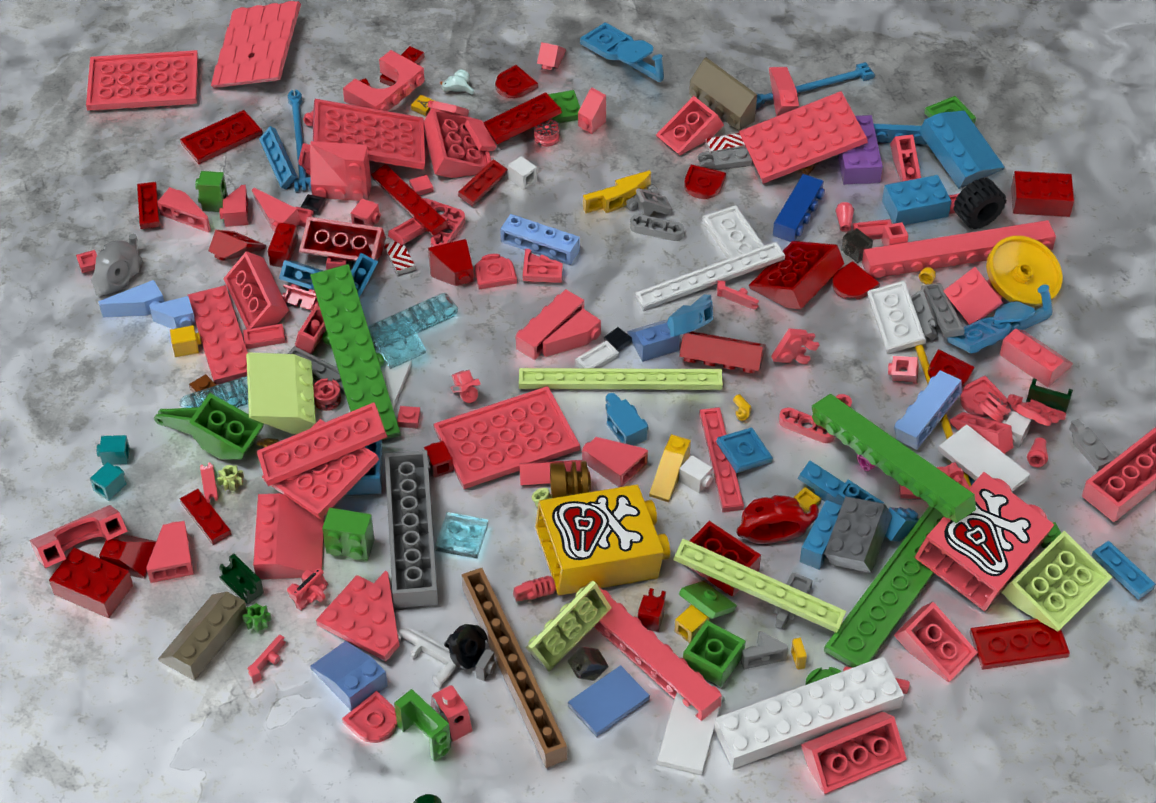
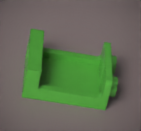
M409 690L394 702L397 727L402 732L406 731L413 724L429 738L430 755L434 761L449 752L451 748L449 723L414 690Z

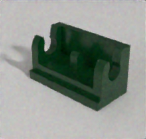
M1033 378L1026 402H1030L1033 399L1048 407L1066 413L1073 390L1069 389L1068 394L1040 387L1036 385L1037 379Z
M235 554L229 556L230 564L227 567L223 564L220 565L221 576L219 578L237 597L244 600L247 606L264 593L262 582Z

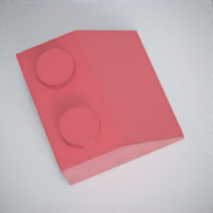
M976 267L943 290L969 325L983 319L1003 304L1002 300Z

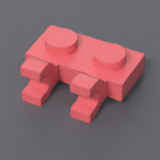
M789 328L771 355L773 361L791 363L793 359H796L801 364H808L810 356L804 355L806 348L816 351L820 346L819 342H813L816 337L815 334L807 333L806 330Z

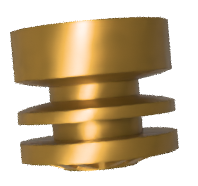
M572 461L571 471H566L564 462L550 463L552 498L591 492V477L586 461L580 462V471H577L575 461Z

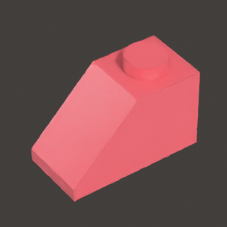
M541 42L537 64L542 65V69L551 71L552 67L558 68L566 49Z
M593 87L589 90L578 111V126L591 134L606 123V95Z
M241 185L223 199V208H220L219 211L220 219H224L225 227L248 225L246 185Z

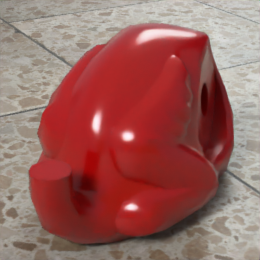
M774 495L772 498H758L753 500L743 511L741 525L737 528L736 533L739 537L755 544L765 545L781 541L787 542L805 534L806 529L817 519L819 509L816 504H812L809 507L810 512L805 513L797 499L789 496Z

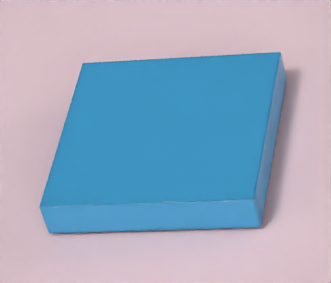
M752 427L718 437L716 440L717 445L736 473L772 462L773 457Z

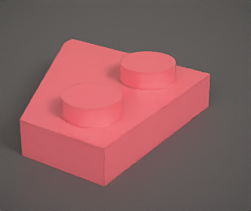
M525 249L523 281L562 283L563 263L551 260L542 254L539 257L532 254L530 249Z

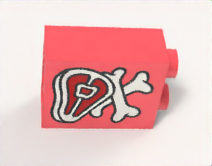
M983 472L968 489L975 494L976 510L958 523L943 517L927 535L914 558L985 612L1040 547L1055 524L1047 519L1045 512L1041 508L1032 504L1028 505L1013 494L1010 486L1005 481L992 478Z

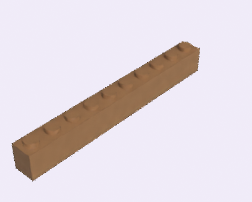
M483 568L461 574L462 587L479 626L484 629L488 637L486 641L491 651L494 652V658L545 768L566 761L567 745Z

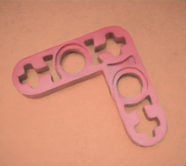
M423 198L436 212H444L441 216L448 224L446 228L434 237L432 236L431 247L453 242L465 224V213L460 209ZM445 229L453 230L450 233L443 232Z
M839 394L836 396V398L849 407L852 406V399L848 395ZM784 408L780 411L779 424L782 427L822 443H830L835 439L834 435L829 433L823 434L827 430L820 425H816L811 415L793 408ZM810 423L812 424V427L805 428L802 426V424Z

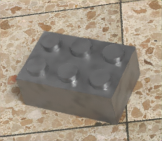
M845 496L824 552L831 565L872 573L892 518L885 504Z

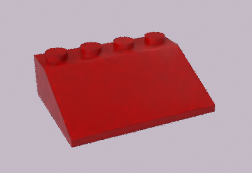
M792 241L783 250L785 260L768 265L748 286L751 290L785 308L802 309L844 265V261L836 244Z

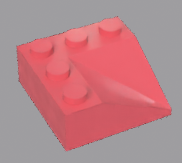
M311 141L312 195L325 199L360 201L363 198L369 200L372 183L368 146Z

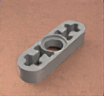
M641 214L634 215L630 219V229L635 233L671 241H680L684 237V226L681 223ZM653 226H661L662 229H660V230H655V229H653L652 227H653Z

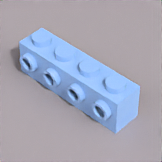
M513 214L509 215L500 229L502 243L523 250L530 249L532 253L540 256L542 254L549 259L567 265L572 264L580 251L579 236Z
M941 370L936 376H933L926 389L918 394L914 404L907 408L903 418L896 422L894 426L896 440L918 450L962 393L961 380Z

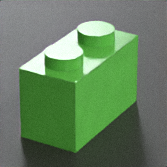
M201 171L199 178L196 179L195 188L199 191L198 202L201 203L202 211L220 212L219 209L223 208V199L228 196L224 172Z

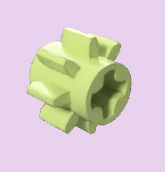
M226 465L222 470L218 471V484L223 485L225 491H235L240 485H243V470L238 471L237 465Z

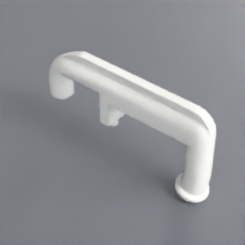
M397 630L399 641L403 638L415 645L411 650V658H416L423 651L446 664L437 676L432 677L435 685L439 688L442 687V684L458 667L451 660L449 649L415 630Z

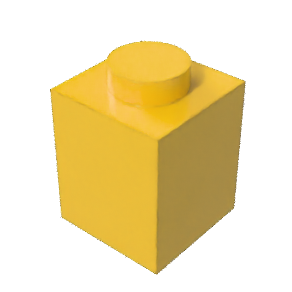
M194 325L170 329L175 357L199 353L198 345L201 344L200 334L195 333Z
M691 604L675 619L674 632L690 643L706 620L709 621V617Z

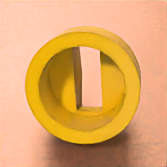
M931 267L924 268L919 274V279L924 284H932L936 277V272Z

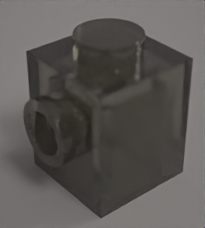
M856 228L844 235L841 251L859 263L862 261L864 249L872 248L873 240Z
M581 646L568 660L570 667L579 679L595 681L609 667L599 649Z

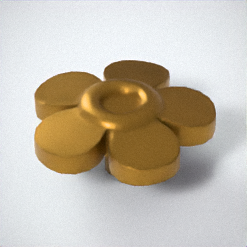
M261 439L256 442V445L267 447L279 442V439Z

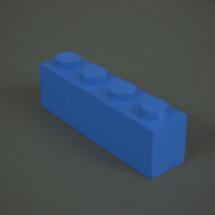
M802 174L774 222V237L789 242L795 241L797 237H801L804 225L809 223L811 213L816 211L818 201L824 197L823 180Z

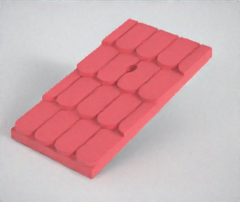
M287 1L281 4L272 3L266 6L256 5L250 8L240 7L233 10L223 47L220 50L218 63L215 66L211 86L213 88L280 80L301 3L299 1Z

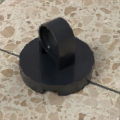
M464 624L459 626L453 634L449 635L444 646L449 649L450 658L456 666L463 669L476 668V664L486 649L485 640H488V637L480 626Z

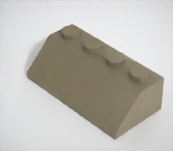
M707 57L704 58L690 80L689 94L699 99L730 126L741 131L755 122L757 94Z
M229 592L212 594L162 653L158 661L195 681L243 623V615L247 614L245 601Z

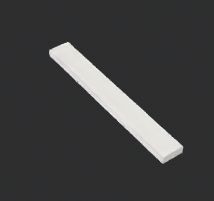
M776 241L635 293V297L642 310L645 311L716 285L717 281H727L785 260V254Z

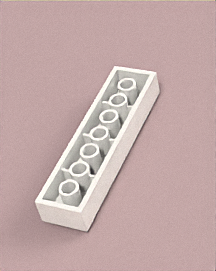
M881 657L715 718L714 730L733 770L806 743L881 711L886 713L900 708L904 694L885 657Z

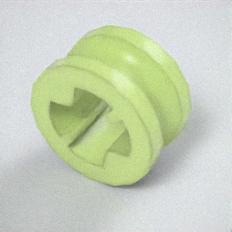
M540 488L532 494V500L537 508L539 500L552 498L547 488Z

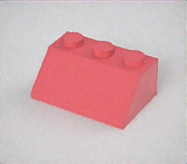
M1014 329L1003 339L1000 356L1034 379H1037L1046 387L1054 383L1073 365L1071 361L1026 331Z

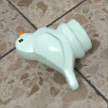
M459 69L446 81L440 82L445 92H467L471 95L474 93V90L468 85L470 75L462 69Z

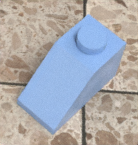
M188 296L149 306L153 322L171 329L196 326Z

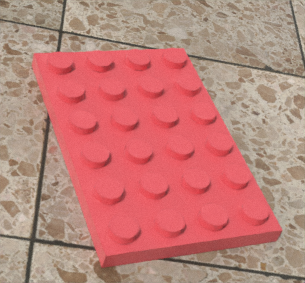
M198 51L90 57L86 100L87 111L197 104Z
M842 91L739 131L763 184L868 143L867 137Z
M320 99L314 100L313 141L367 145L369 161L424 170L423 117Z
M548 386L433 424L439 441H444L452 457L453 469L463 490L520 471L519 463L547 462L580 450V444Z

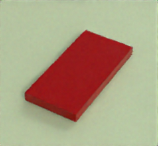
M545 92L483 123L495 143L499 144L561 114L562 111L557 103Z
M242 110L181 138L180 142L198 164H201L263 135V132L247 112Z
M1038 619L970 628L969 632L974 648L978 652L977 656L982 670L1067 658L1070 655L1062 630L1060 629L1057 632Z

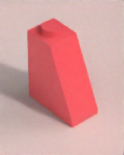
M595 437L591 442H587L583 446L582 461H586L587 466L617 487H622L647 464L648 450Z
M185 521L172 522L162 526L146 567L150 583L194 575Z

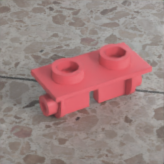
M291 284V286L283 285L287 290L286 293L282 294L286 304L298 307L300 300H302L300 307L310 311L314 309V306H319L315 290L309 289V291H305L295 284Z

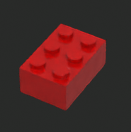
M1014 171L1011 185L1013 214L1070 217L1074 204L1072 174Z
M708 521L689 540L757 572L760 570L761 554L711 521ZM690 568L731 597H734L740 591L733 586Z
M77 548L71 550L49 579L55 596L106 618L111 617L133 587L128 570Z

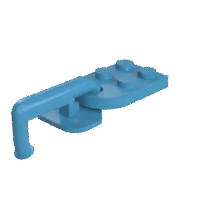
M606 22L580 38L581 45L609 60H621L657 82L663 81V56L657 54L652 57L655 67L642 60L653 53V46L643 40L634 41L631 36Z
M1045 284L1038 288V292L1042 297V308L1035 310L1033 307L1021 302L1006 303L996 309L994 317L984 318L965 326L964 335L947 337L948 343L969 353H977L980 349L994 345L997 341L1004 339L1014 329L1025 330L1047 320L1053 312L1049 286Z

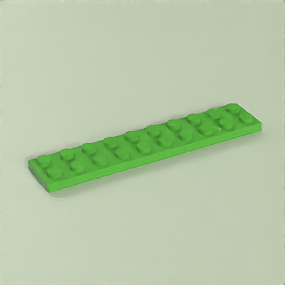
M349 264L310 274L350 412L375 402L387 434V438L382 439V441L401 436Z
M930 506L927 508L842 622L838 632H835L824 646V652L852 668L873 660L935 574L914 557L927 535L944 517L940 511Z

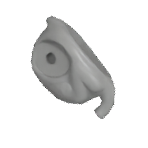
M136 234L129 235V243L122 240L111 241L105 244L103 250L98 253L94 274L91 279L96 295L105 296L121 291L127 286L132 277L138 274L142 258L138 255Z

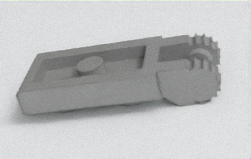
M747 148L712 153L705 151L697 156L698 161L701 162L700 167L713 170L752 165V159Z

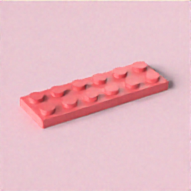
M226 285L188 294L213 382L218 385L247 377V349Z
M373 402L257 451L265 481L268 486H271L387 438V434L377 406Z

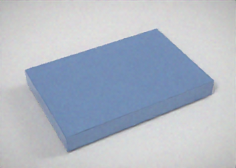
M620 665L568 701V707L598 737L650 699V695Z

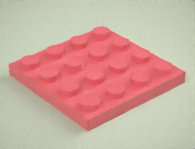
M319 419L311 428L325 422ZM363 447L271 486L321 519L328 512L329 508H332L379 461L377 454Z

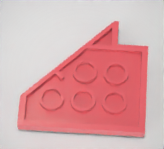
M384 571L374 583L356 575L316 619L317 626L385 662L400 646L389 574L387 571Z

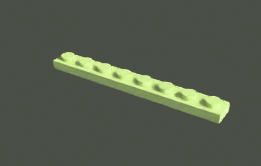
M683 538L673 559L836 633L846 613L841 608Z

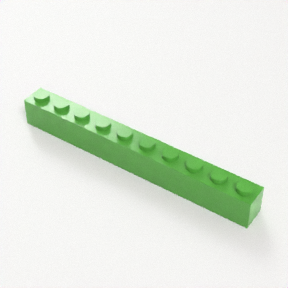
M832 394L827 395L812 405V419L816 425H820L830 435L840 439L844 445H848L858 455H862L872 465H876L886 475H890L897 480L901 486H905L915 496L922 498L930 507L940 511L944 517L958 523L976 510L974 493Z

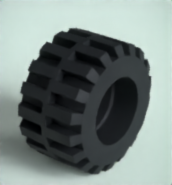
M980 178L962 189L954 201L955 206L953 208L955 213L970 229H980L989 225L1002 213L1007 200L1006 195L992 180Z

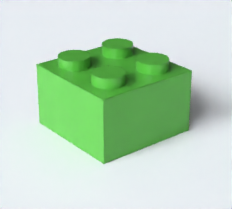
M329 508L322 527L326 554L351 557L355 560H368L375 540L372 515Z
M706 620L683 652V659L686 660L691 669L699 672L704 679L722 687L740 662L742 650H745L746 641Z

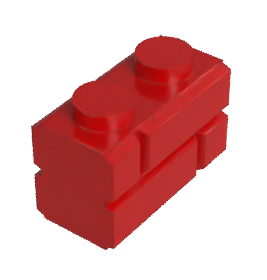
M278 223L267 251L271 266L282 267L284 260L291 261L299 240L296 225Z

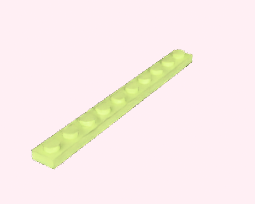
M519 368V389H540L548 386L549 389L722 390L723 385L722 369Z

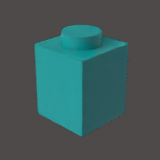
M127 435L101 436L100 444H97L96 451L103 465L107 462L112 465L128 464L130 446Z
M107 462L90 477L93 491L109 501L126 485L124 471L119 466H113Z

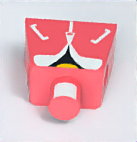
M452 685L432 695L431 707L449 723L450 739L452 742L472 732L468 708Z

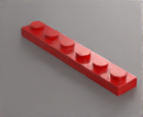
M386 164L371 174L373 180L433 237L448 226L447 221Z

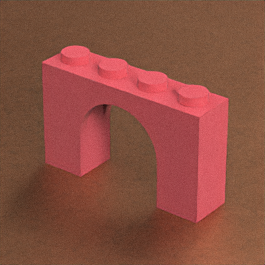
M390 50L379 59L380 73L396 81V83L388 88L376 89L354 79L343 87L344 102L349 105L389 111L399 104L402 99L410 95L418 86L423 84L425 81L424 68Z
M108 505L29 541L37 559L47 568L65 560L64 552L81 542L96 537H104L108 541L128 531L120 512L111 505Z

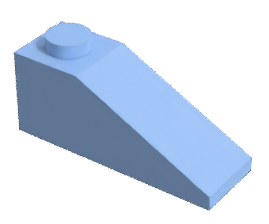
M152 280L98 301L103 317L147 316L151 314L149 306L162 303L164 299L155 281Z

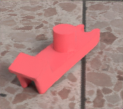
M717 281V296L724 297L750 309L756 310L759 307L757 305L759 300L747 295L748 291L745 288H740L739 291L726 287V281Z
M209 462L208 466L204 467L201 464L200 471L206 501L209 503L211 497H214L215 501H217L218 491L214 465Z
M278 635L256 661L247 668L253 683L262 679L260 672L269 662L276 665L280 661L281 657L277 653L286 643L284 636Z

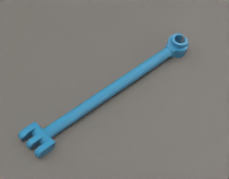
M865 62L857 64L855 71L795 87L797 93L857 77L867 81L873 79L875 74ZM757 94L756 110L765 102L773 100V94Z
M291 90L288 94V103L292 106L297 159L299 160L303 145L299 105L303 101L302 94L298 90H295V96L293 90ZM298 163L299 179L294 180L295 192H299V186H302V190L306 191V185H309L311 190V177L307 178L306 169Z

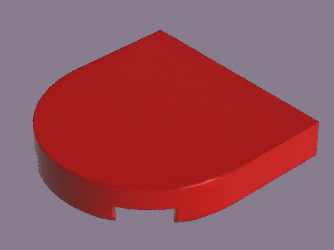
M514 65L497 76L495 88L503 97L520 98L537 89L538 83L520 67Z
M691 164L685 176V190L695 198H712L721 191L726 179V173Z
M854 261L839 269L834 274L832 280L834 292L844 299L847 297L856 298V300L862 299L868 295L867 292L869 290L879 288L880 286L876 279Z
M938 349L928 367V375L931 379L941 370L960 379L961 385L964 387L975 367Z

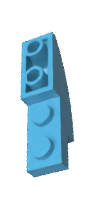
M704 294L691 306L683 305L674 312L667 322L670 336L682 335L710 323L713 320L711 295Z
M810 460L797 478L815 490L814 494L823 501L828 500L842 506L846 496L884 503L852 481L847 480L844 483Z

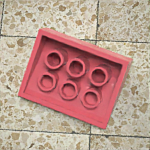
M431 108L424 120V132L436 175L449 178L477 175L491 162L489 151L478 150L464 125L467 120L479 119Z
M258 494L253 562L255 574L260 579L301 578L307 569L313 572L318 568L322 570L324 539L322 527L324 516L319 519L284 494Z

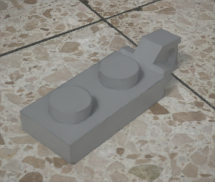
M922 289L912 295L911 299L922 331L932 341L938 337L934 328L937 326V320L927 292Z
M1079 419L1071 421L1069 430L1072 432L1073 443L1096 471L1101 470L1115 459L1089 427L1085 428Z
M792 572L786 584L808 594L813 580ZM776 606L774 613L778 615L775 626L783 629L788 619L793 620L797 615Z

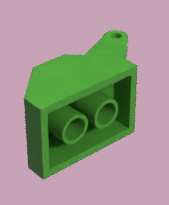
M211 393L208 394L200 407L160 409L154 417L155 422L161 426L192 435L203 450L219 459H243L264 426V423L250 419L249 414Z

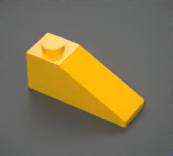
M671 434L663 451L649 493L650 497L666 502L670 501L679 481V468L690 457L691 440Z

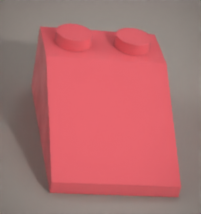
M693 96L656 136L680 156L704 143L706 139L712 138L724 124L714 111Z
M934 602L921 607L894 634L896 639L910 654L947 682H950L978 653Z

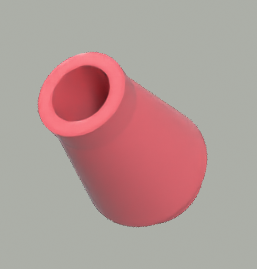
M842 202L837 205L835 212L840 230L847 232L851 230L854 208L852 204Z
M1036 438L1027 454V460L1033 467H1042L1048 461L1047 442L1044 438Z

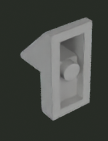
M640 188L636 190L638 207L642 215L650 216L653 211L669 215L672 211L666 197Z
M759 631L758 647L751 646L742 650L741 664L743 669L785 661L787 660L788 646Z

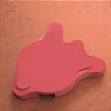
M1010 394L1007 398L1014 411L1045 426H1050L1051 423H1058L1059 420H1065L1067 416L1065 412L1048 407L1033 399L1025 403L1022 402L1023 397Z

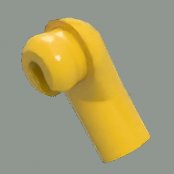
M738 394L733 398V402L738 406V411L735 414L738 420L744 421L749 418L752 408Z

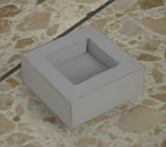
M485 649L476 664L477 679L485 681L488 674L491 675L494 672L496 662L493 651Z

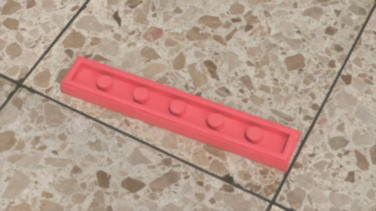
M720 407L701 409L699 415L722 512L743 510L744 504L736 472L716 443L718 437L726 435Z

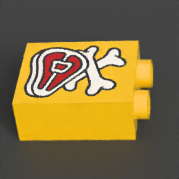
M638 484L539 500L535 529L551 576L555 582L558 596L577 593L591 581H594L600 588L657 579L659 577L662 560L670 558V545L665 533L657 534L654 527L657 523L655 504L652 500L644 501Z

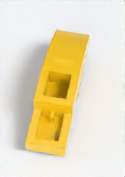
M650 170L617 179L613 187L583 195L584 212L589 213L604 209L605 213H609L626 206V201L636 195L638 188L647 190V187L651 185Z

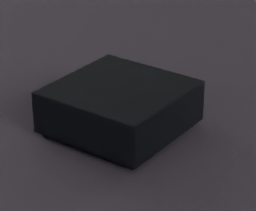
M308 194L301 208L313 210L314 215L319 216L326 200L323 197Z
M617 327L604 337V342L607 340L619 352L632 342V337Z

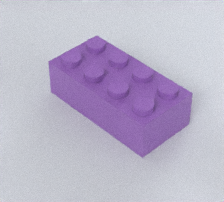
M872 115L855 116L867 137L868 143L837 155L843 185L880 183L883 166Z

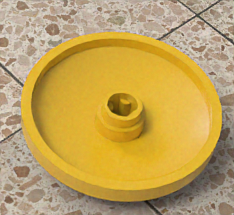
M1026 236L1006 237L1000 240L988 255L986 268L989 280L994 289L1009 302H1021L1033 308L1043 306L1042 297L1038 292V288L1041 285H1048L1052 300L1062 286V270L1057 258L1050 249L1035 239Z

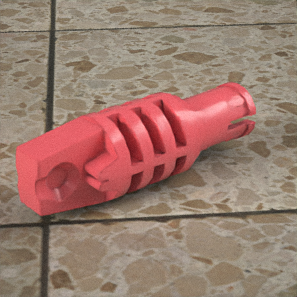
M551 576L529 580L522 583V585L514 587L513 597L517 602L552 595L556 592L555 582Z

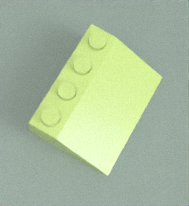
M248 352L246 360L249 418L294 435L310 429L316 423L312 361L295 354Z
M1063 531L1001 593L1016 608L1058 632L1112 576Z
M591 581L576 593L575 598L570 603L565 604L561 608L560 613L554 619L549 620L545 624L544 629L538 635L532 637L525 647L548 672L612 608L598 585Z

